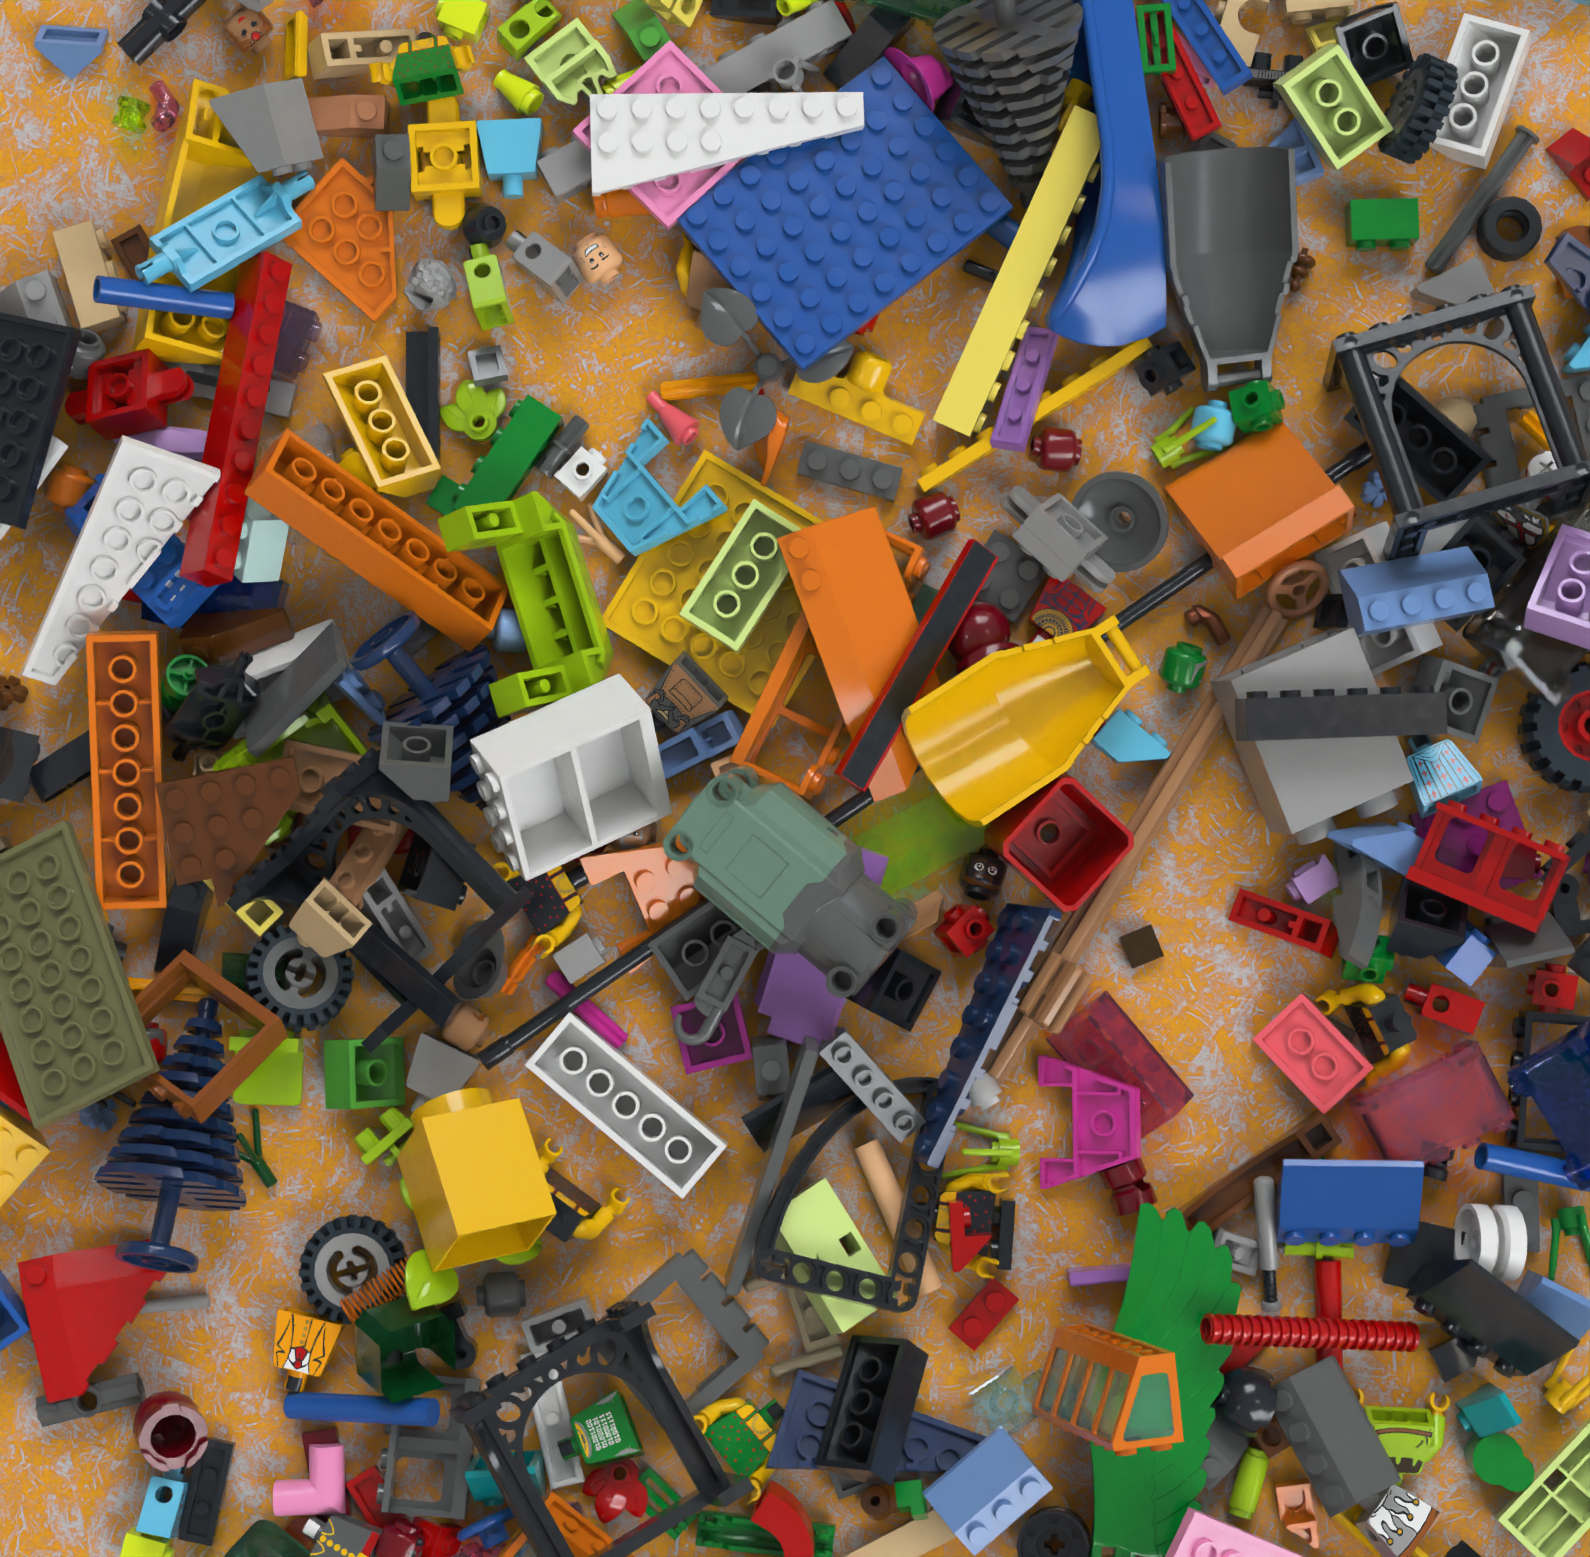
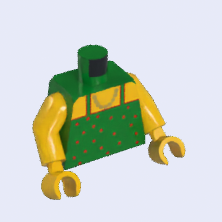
M422 32L417 35L416 41L402 43L398 48L397 57L393 58L390 64L388 61L370 63L368 66L371 83L380 82L387 86H395L400 105L404 106L464 94L458 71L460 73L469 72L472 64L475 63L470 44L459 47L449 46L447 37H435L432 33Z
M736 1397L715 1400L711 1405L693 1416L702 1433L734 1472L749 1478L754 1490L750 1492L752 1497L747 1505H751L759 1499L761 1489L775 1471V1469H765L777 1433L773 1425L781 1420L784 1412V1407L776 1398L772 1399L762 1409H759L751 1399L744 1401Z

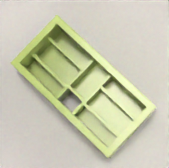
M826 1178L811 1183L793 1195L776 1239L775 1245L778 1250L886 1276ZM840 1238L842 1239L848 1251L850 1252L849 1255L846 1253L845 1249L841 1245L839 1241ZM798 1263L793 1268V1274L799 1283H806L810 1277V1270L805 1264ZM831 1271L827 1274L826 1284L829 1289L839 1291L843 1285V1278L840 1273ZM864 1279L860 1282L859 1292L864 1298L871 1299L875 1296L876 1286L873 1281ZM804 1291L831 1335L845 1332L877 1310V1308ZM893 1292V1298L897 1297V1293Z
M1589 1418L1534 1474L1531 1485L1526 1490L1517 1492L1494 1516L1535 1557H1563L1590 1528ZM1557 1469L1564 1477L1550 1490L1543 1482Z

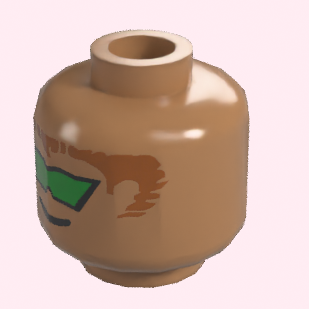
M461 1002L450 1025L441 1030V1035L461 1051L468 1052L474 1045L480 1049L491 1034V1031L486 1029L490 1021L489 1016L469 1002Z

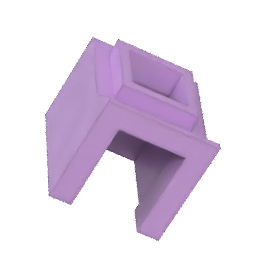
M1319 854L1315 861H1308L1290 873L1292 878L1287 880L1289 883L1285 885V888L1295 902L1300 900L1302 905H1308L1337 887L1340 878L1326 855Z

